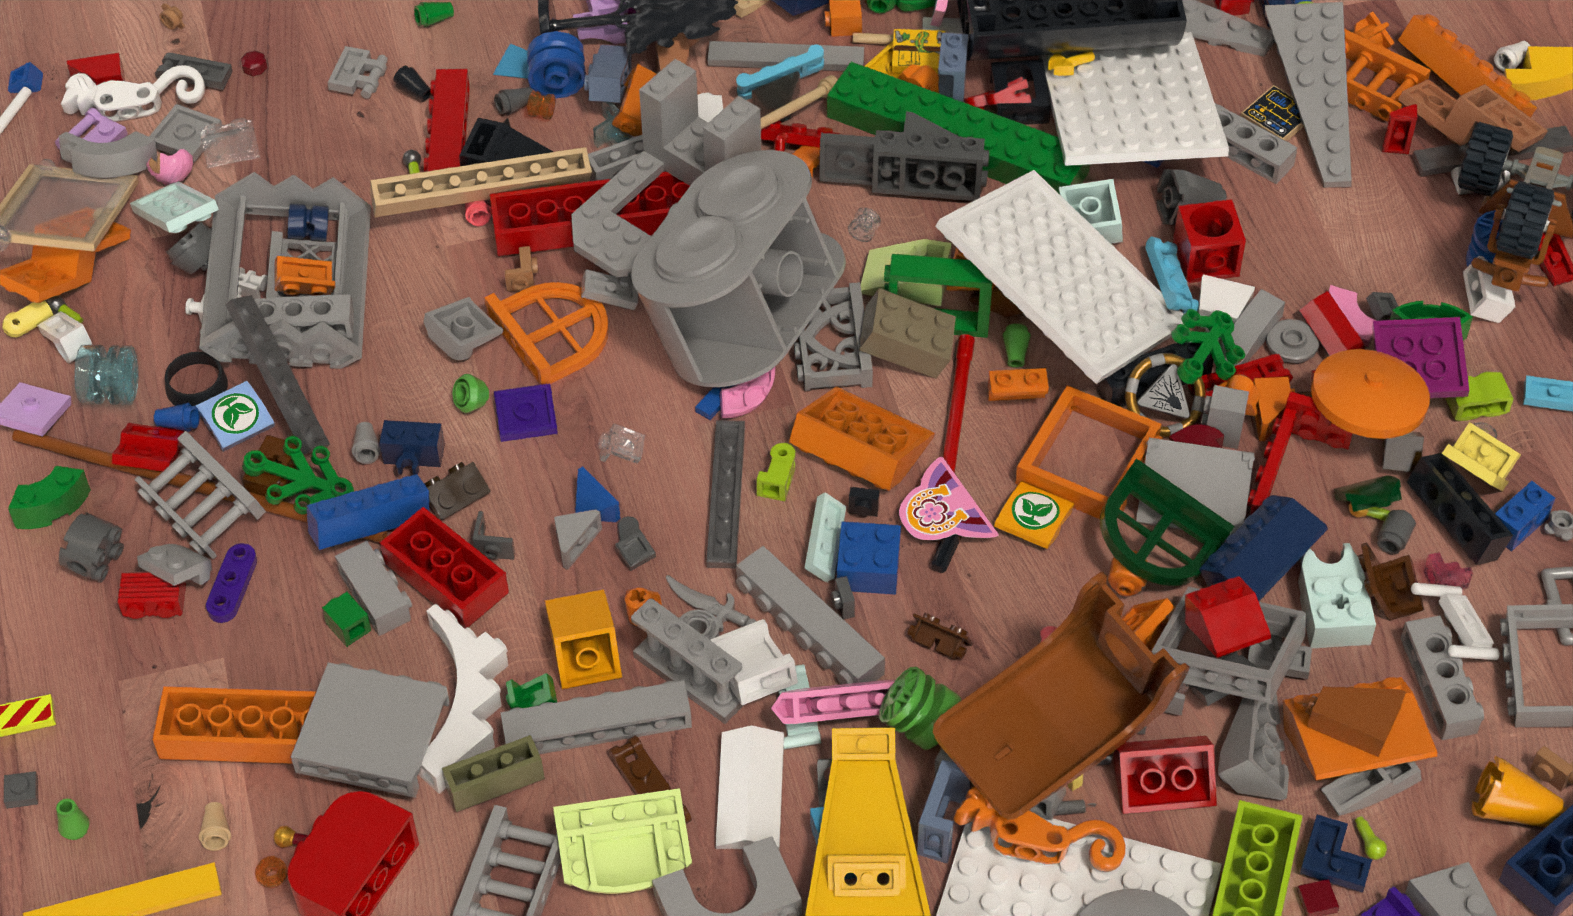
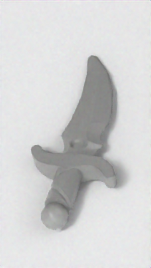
M666 575L670 587L680 598L695 608H701L717 616L719 632L724 631L723 623L728 620L742 627L757 622L755 619H750L749 616L734 610L735 603L732 594L727 593L728 602L722 605L715 597L690 589L670 575Z

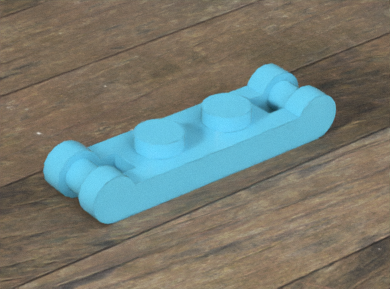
M815 44L810 46L808 52L788 57L783 62L774 66L763 67L754 74H739L736 78L737 95L748 100L822 70L824 67L823 47Z
M1151 236L1147 240L1145 248L1167 308L1175 311L1181 309L1183 313L1188 309L1198 311L1199 301L1193 299L1180 262L1176 256L1177 245L1169 241L1163 243L1161 239Z

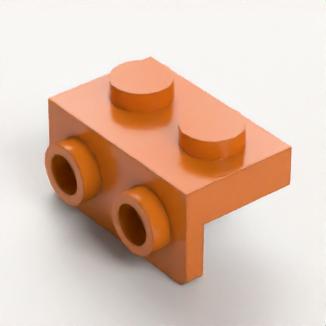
M285 256L276 257L274 291H282L286 295H297L299 293L312 296L331 295L335 288V281L332 280V261Z
M1046 368L989 371L988 401L1045 398V395L1049 392Z

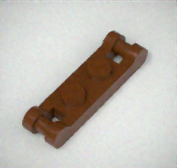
M636 735L627 739L626 744L620 747L616 745L608 749L612 762L635 795L672 790ZM633 754L636 759L628 763L625 758ZM683 804L685 823L687 824L692 821L688 809Z

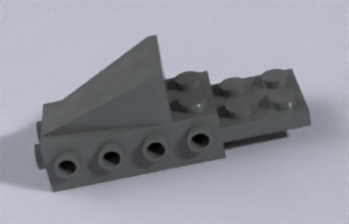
M906 111L904 132L876 130L875 137L821 133L820 181L872 185V193L975 201L980 198L981 187L987 186L988 171H983V166L988 167L989 150H984L985 139L959 137L913 112Z

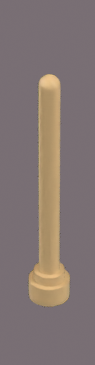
M829 75L819 81L816 89L761 117V130L821 97L827 98L828 93L838 79L833 75Z

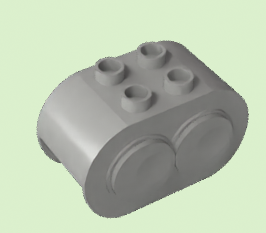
M776 150L753 151L734 156L711 167L691 184L678 203H675L670 208L668 216L652 237L643 243L639 254L634 260L631 271L632 283L675 371L682 379L689 383L704 387L733 386L753 380L770 371L786 356L844 272L846 258L841 245L834 238L820 232L806 197L812 185L810 170L803 160L793 154Z

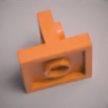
M1168 598L1133 605L1121 619L1152 651L1169 621L1166 616L1172 611L1174 606Z

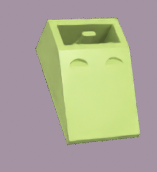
M921 239L869 250L861 281L862 294L874 296L879 288L884 290V284L889 283L884 282L885 265L891 264L892 254L951 258L952 243ZM899 281L898 295L918 303L941 306L946 285Z

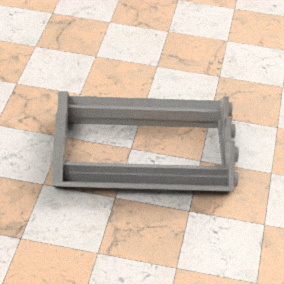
M253 172L216 194L215 201L219 210L213 212L199 348L219 362L232 363V358L249 359V364H256L225 306L231 299L238 296L245 214L288 217L289 206L292 203L305 204L307 209H311L313 205L329 206L328 220H339L334 295L351 294L355 312L353 338L344 337L323 321L303 333L283 319L268 327L286 361H289V366L312 367L313 363L330 364L332 369H342L361 359L371 205L334 177L313 189L295 175L273 186L260 175Z

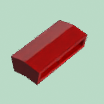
M1329 291L1312 299L1299 310L1330 356L1345 350H1365L1362 339Z

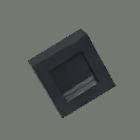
M850 487L849 513L859 516L878 517L880 490Z

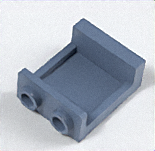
M942 33L938 73L940 74L939 94L964 102L968 34Z
M941 761L918 828L917 855L947 864L952 851L954 821L944 819L949 802L962 803L968 790L971 789V781L954 761Z

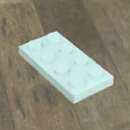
M179 181L130 203L133 213L169 233L181 232L187 228V224L194 221H204L212 216L211 213L219 210L214 199Z

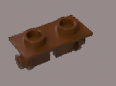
M924 613L923 616L913 614L918 623L916 626L912 624L908 629L907 635L911 637L912 641L932 648L935 639H938L940 642L936 648L937 652L954 660L964 658L967 648L963 647L964 644L970 646L973 644L969 637L966 636L967 631L955 625H951L950 629L939 624L940 619L928 613Z

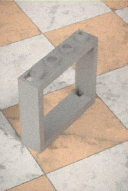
M1188 586L1151 652L1155 655L1164 648L1179 665L1186 663L1190 669L1182 683L1271 703L1305 637L1306 612L1259 602L1271 635L1286 638L1270 670H1265L1177 649L1188 629V626L1185 624V595L1200 590Z
M1573 604L1507 606L1506 619H1500L1501 636H1507V644H1503V662H1509L1510 670H1505L1506 689L1512 690V697L1507 698L1508 715L1514 716L1515 727H1572L1573 706L1524 707L1517 629L1573 628Z

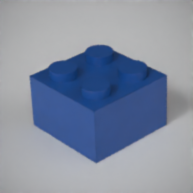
M842 521L837 578L847 576L852 592L896 595L901 525Z

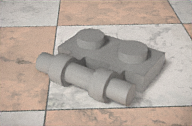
M345 46L327 82L329 90L354 94L356 88L359 87L363 88L361 96L366 99L370 98L379 86V78L386 72L388 58L385 55H379L377 60L371 59L369 50ZM370 71L369 76L363 75L364 72Z

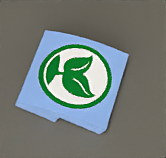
M248 381L196 405L205 425L213 433L223 452L275 426L272 417Z

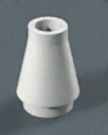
M1521 41L1499 48L1494 57L1495 65L1502 71H1505V69H1516L1525 58L1530 44L1526 41Z

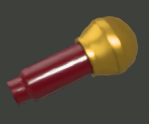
M286 825L280 826L274 833V842L282 848L293 845L297 846L300 841H305L308 835L296 833V831Z

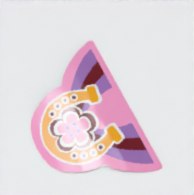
M943 457L937 458L927 468L921 479V485L913 489L904 498L899 509L900 520L906 530L915 538L921 540L943 539L954 534L971 538L999 536Z

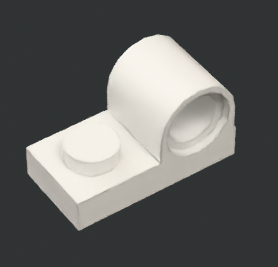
M61 311L37 325L41 334L53 341L58 352L67 363H71L94 348L83 324Z

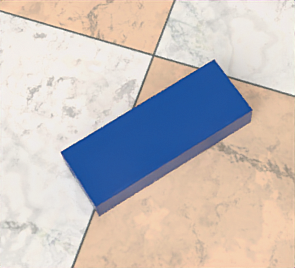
M733 386L713 387L695 406V412L711 420L721 410V389Z

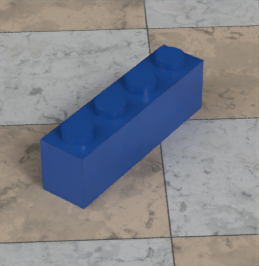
M418 474L309 504L307 505L308 533L318 549L321 550L397 528L422 507L429 511V490Z

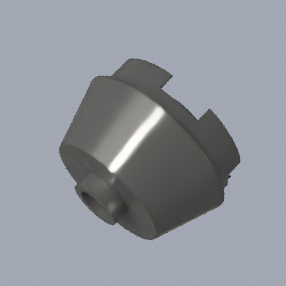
M200 222L166 252L172 261L170 264L190 275L199 268L205 271L208 268L212 227L209 228Z

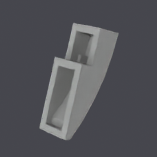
M1263 289L1253 298L1234 324V331L1231 333L1234 343L1245 352V358L1237 365L1250 360L1266 341L1268 332L1283 316L1285 302ZM1222 342L1220 346H1221L1222 352H1223V354H1224L1225 360H1227V359H1226V356H1225V353H1226L1227 351H1226L1225 346H1224V344H1223V342Z
M1412 761L1346 774L1323 787L1321 791L1338 816L1383 801L1422 781L1421 770Z

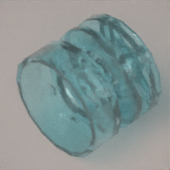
M81 345L75 361V389L79 402L81 404H102L107 395L108 402L111 405H116L119 402L122 405L133 404L139 380L138 359L135 348L132 345H124L121 348L118 345H112L107 353L103 345Z

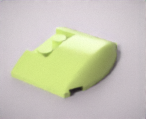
M680 788L553 807L564 883L569 886L572 884L589 892L604 894L636 892L653 887L652 880L685 867L687 869L692 864Z

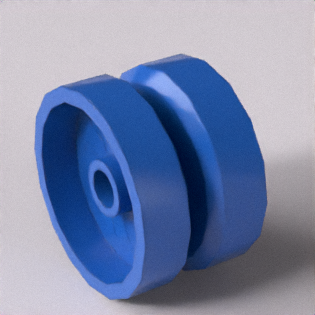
M554 31L543 33L530 42L527 49L528 81L530 87L536 93L544 97L557 99L571 96L584 86L586 75L584 65L585 54L583 44L577 37L569 33Z

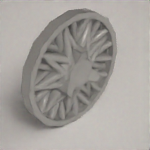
M1286 319L1278 321L1268 332L1266 344L1272 354H1280L1283 361L1300 363L1314 357L1319 348V339L1309 324L1301 320Z

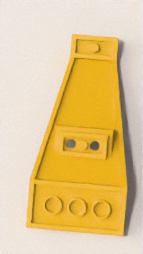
M895 727L832 728V762L805 916H931L895 760ZM882 872L887 873L889 881L886 884H880L877 881L878 874ZM847 873H854L857 876L854 884L850 885L844 881Z

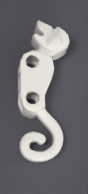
M186 65L168 69L154 84L150 82L137 84L110 80L96 85L88 75L78 73L71 76L65 85L67 91L61 105L65 113L74 114L79 110L81 115H85L90 108L95 107L101 115L114 122L146 117L158 112L162 104L160 94L178 78H190L195 83L194 90L190 92L186 91L188 85L185 80H179L176 85L178 98L187 104L196 103L202 99L205 93V84L201 74L195 68ZM150 102L154 103L152 109H142V105H146ZM117 110L114 116L109 117L105 115V111Z

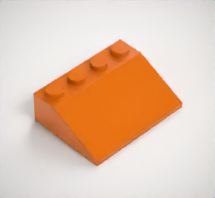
M836 386L797 412L789 443L797 446L802 452L812 453L822 458L827 464L837 465L847 470L852 476L861 477L872 482L879 489L889 491L903 480L932 441L935 433Z
M1389 677L1382 681L1358 683L1351 686L1354 688L1400 689L1406 692L1400 711L1379 757L1307 727L1310 714L1305 713L1312 695L1318 697L1320 693L1297 695L1294 698L1283 700L1284 732L1315 780L1437 757V749L1414 693L1402 677Z

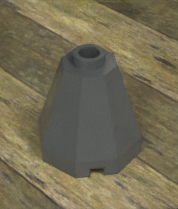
M1164 169L1157 185V193H1162V200H1157V210L1162 224L1176 225L1178 206L1217 200L1222 201L1227 198L1226 191L1220 183L1185 170Z

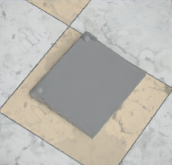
M1149 437L1145 465L1234 525L1235 527L1230 535L1234 534L1244 523L1253 461L1255 460L1254 453ZM1139 500L1136 521L1140 524L1156 526L1162 515ZM1171 522L1170 525L1167 527V528H1173V529H1180V530H1182L1181 528H1179L1178 526H1176V525L1173 524L1172 522Z

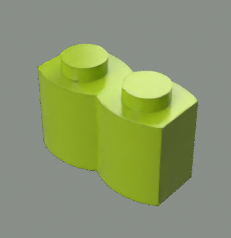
M1488 371L1476 377L1468 376L1470 390L1468 397L1446 398L1454 419L1458 421L1472 420L1481 416L1494 417L1510 412L1514 400L1503 374Z

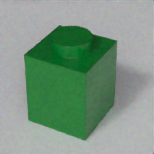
M347 591L339 597L332 598L322 607L326 625L346 647L371 632L368 614Z

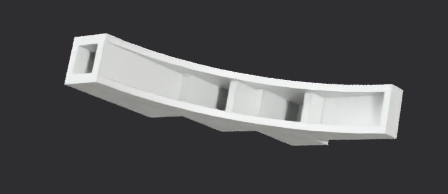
M434 604L427 610L429 625L441 638L454 660L457 669V686L449 716L436 738L428 746L418 775L440 794L446 789L442 772L443 767L495 748L494 730L486 719L502 706L500 699L501 689L493 678L508 667L506 654L508 650L499 638L493 639L486 632L477 638L470 628L466 627L464 629L458 623L453 613L449 610L444 611L437 604Z

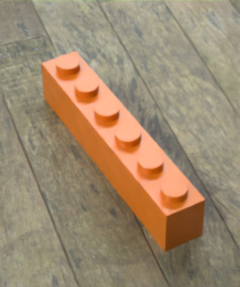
M1426 14L1414 15L1398 41L1456 92L1463 95L1485 84L1531 118L1537 109L1530 102L1531 98L1527 94L1514 89L1511 86L1512 82L1508 78L1494 72V67L1489 62L1480 60L1475 55L1476 52L1473 48L1460 43L1457 40L1458 36L1454 32L1440 26V21L1435 16Z

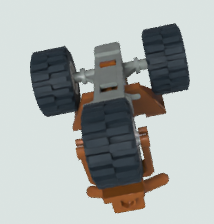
M1479 122L1474 127L1460 170L1458 185L1461 189L1485 195L1479 213L1484 214L1496 210L1493 218L1494 224L1487 244L1489 251L1496 253L1493 264L1480 258H1474L1471 261V265L1473 268L1493 276L1491 283L1495 286L1513 291H1519L1521 285L1545 288L1549 284L1548 278L1524 273L1529 272L1531 264L1539 265L1543 263L1553 234L1573 239V210L1572 216H1570L1566 195L1553 190V188L1566 187L1567 191L1573 189V175L1571 174L1569 177L1558 174L1564 154L1545 147L1536 148L1530 166L1518 163V159L1514 161L1507 160L1513 140L1512 130ZM1503 170L1509 171L1510 175L1513 176L1516 173L1524 179V182L1510 179L1505 186L1495 193ZM1501 220H1503L1502 225H1501V229H1500V232H1499V235H1498V239H1496V236H1497V233H1498V229H1499V226H1500V222H1501ZM1543 232H1546L1541 251H1538Z

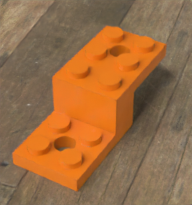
M86 210L35 228L34 236L85 241L96 224L93 223V217L96 213ZM113 222L95 251L33 245L31 259L0 270V285L5 290L27 297V300L35 303H41L51 297L79 288V286L90 283L92 280L96 252L129 240L131 229Z

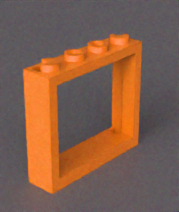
M1067 385L1019 462L1015 484L1019 485L1021 481L1068 500L1074 503V509L1100 519L1102 507L1109 497L1039 468L1068 418L1075 411L1143 439L1114 489L1136 458L1145 464L1149 437L1163 440V437L1160 436L1162 424ZM1127 499L1121 505V511H1124L1127 504Z

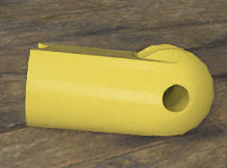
M45 300L41 303L33 302L17 312L7 314L3 320L2 328L8 336L19 337L38 327L37 325L52 317L53 313Z

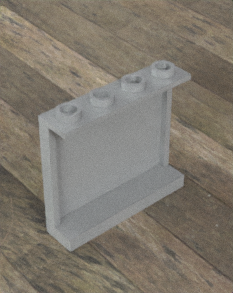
M328 662L291 755L295 773L416 798L419 789L417 776L442 707L449 706L450 703L447 687L434 681L423 682L413 680L405 675L393 676L383 674L375 669L363 670L354 668L346 663L334 664Z

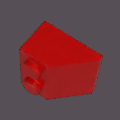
M1240 576L1185 595V624L1216 658L1271 639V633L1256 593Z

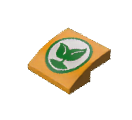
M1021 481L1001 510L994 527L1048 549L1059 536L1062 524L1071 515L1074 503Z

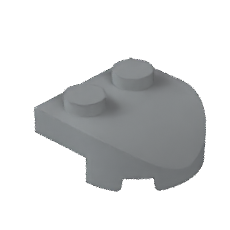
M165 544L150 548L148 552L137 556L140 568L174 586L188 579L202 585L210 579V571H212L211 560L181 545Z

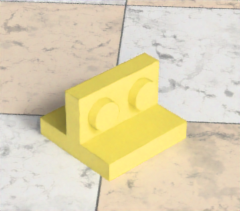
M1470 422L1454 446L1448 444L1442 452L1443 455L1502 492L1509 483L1505 478L1521 456L1520 453Z

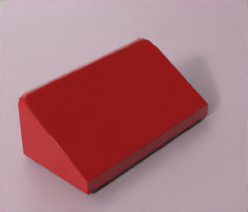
M1417 104L1390 112L1382 152L1409 154L1417 121Z

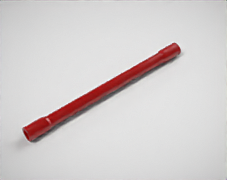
M968 334L960 335L958 338L956 368L943 458L954 473L970 363L973 359L975 338Z

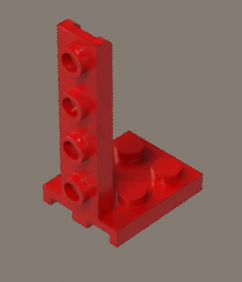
M1290 391L1282 419L1277 417L1273 426L1272 434L1276 435L1274 442L1268 441L1263 458L1268 459L1266 465H1260L1255 482L1259 483L1257 490L1251 489L1247 501V506L1251 507L1250 515L1262 505L1266 498L1270 497L1291 433L1299 435L1306 440L1327 443L1333 448L1349 450L1353 433L1345 431L1330 422L1318 410L1312 397Z

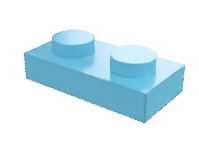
M1526 375L1523 405L1573 411V382Z

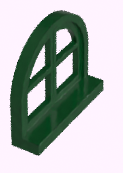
M1137 458L1105 502L1100 514L1101 533L1113 556L1135 575L1147 581L1166 586L1184 585L1201 576L1199 569L1208 560L1209 556L1221 547L1235 527ZM1129 494L1162 515L1153 531H1150L1120 510L1121 505ZM1117 518L1147 538L1137 554L1123 540L1118 529ZM1171 522L1204 544L1194 560L1161 538ZM1155 545H1157L1186 566L1164 568L1145 560Z

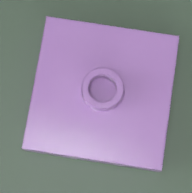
M20 382L0 403V425L44 436L71 405V396Z

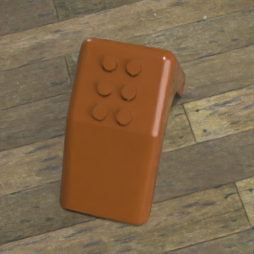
M1104 572L1096 574L1081 588L1068 617L1046 639L1011 666L943 713L933 725V734L942 749L991 806L1008 820L1016 819L1095 767L1164 713L1190 669L1186 663L1179 665L1164 648L1154 655L1121 619L1125 604L1107 586L1108 576Z

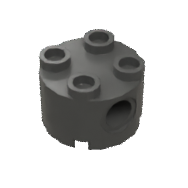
M85 512V514L81 513L72 522L63 539L68 544L66 549L60 547V566L92 580L103 582L109 571L108 564L112 559H119L123 552L124 544L120 543L122 528L88 512Z

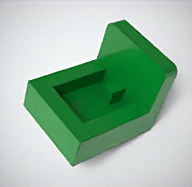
M547 673L522 685H519L512 679L506 682L508 691L506 700L511 709L534 707L546 702L557 703L553 678Z

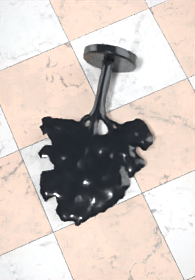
M538 0V15L541 34L603 25H616L619 28H624L626 30L624 35L627 46L625 51L627 54L632 55L648 50L646 47L654 41H657L660 46L670 47L674 44L672 38L676 37L678 33L683 32L686 38L690 40L714 34L720 28L712 24L719 20H728L737 12L734 6L738 4V1L620 0L617 10L608 14L557 20L553 0ZM629 8H634L636 11L633 14L620 15Z

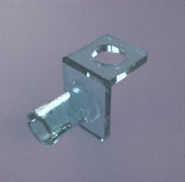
M602 102L603 116L607 120L593 128L594 145L599 148L608 141L617 144L631 139L632 137L612 125L613 119L620 110L612 102Z

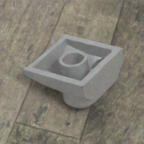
M470 297L425 313L423 321L429 338L454 360L470 358L473 348L503 333V328L499 327Z

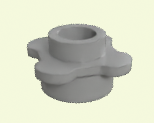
M1565 510L1551 512L1549 516L1550 522L1544 526L1545 532L1561 537L1565 541L1571 540L1573 538V515Z

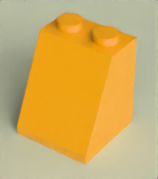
M604 589L545 600L548 624L562 689L622 678L615 627Z

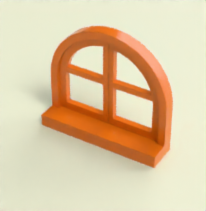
M550 282L531 286L501 301L495 293L484 297L487 315L499 327L503 328L502 336L540 385L552 384L587 366L599 356L606 345L609 335L606 310L601 302L582 298V287L568 283ZM544 299H567L578 303L583 308L558 319ZM537 302L552 323L526 335L511 313ZM592 316L594 321L593 335L586 346L581 348L566 328ZM560 331L576 353L550 366L534 344Z

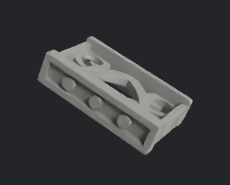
M860 282L849 283V287L833 288L821 304L825 311L822 313L820 309L817 310L808 324L810 325L806 331L803 330L798 337V342L794 343L795 360L801 359V364L797 365L798 382L803 381L804 391H810L811 388L860 384L861 388L872 387L873 368L871 355L859 351L864 319ZM843 319L850 320L848 324L840 323ZM830 322L838 331L845 334H854V336L842 340L836 347L835 352L826 348L815 339L819 331ZM847 347L854 350L852 353H848L845 350V354H841L843 349ZM807 348H808L813 354H811V355L808 356ZM813 363H820V370L825 369L828 363L833 364L829 371L814 372L811 368ZM839 367L846 368L845 370H838Z

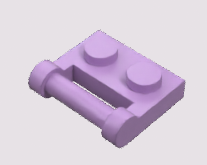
M93 107L69 131V133L80 137L94 124L95 127L83 139L95 143L114 142L128 135L126 127L101 115ZM59 138L55 140L58 149H60Z

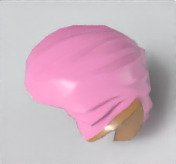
M179 149L175 154L169 156L164 153H158L157 162L151 157L146 163V167L158 182L166 186L178 181L181 182L188 176L192 170L193 156L185 149Z

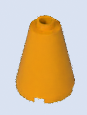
M1498 756L1494 757L1495 763L1489 761L1481 773L1475 788V792L1480 794L1478 803L1472 801L1471 806L1472 814L1479 818L1545 828L1567 810L1563 806L1562 798Z

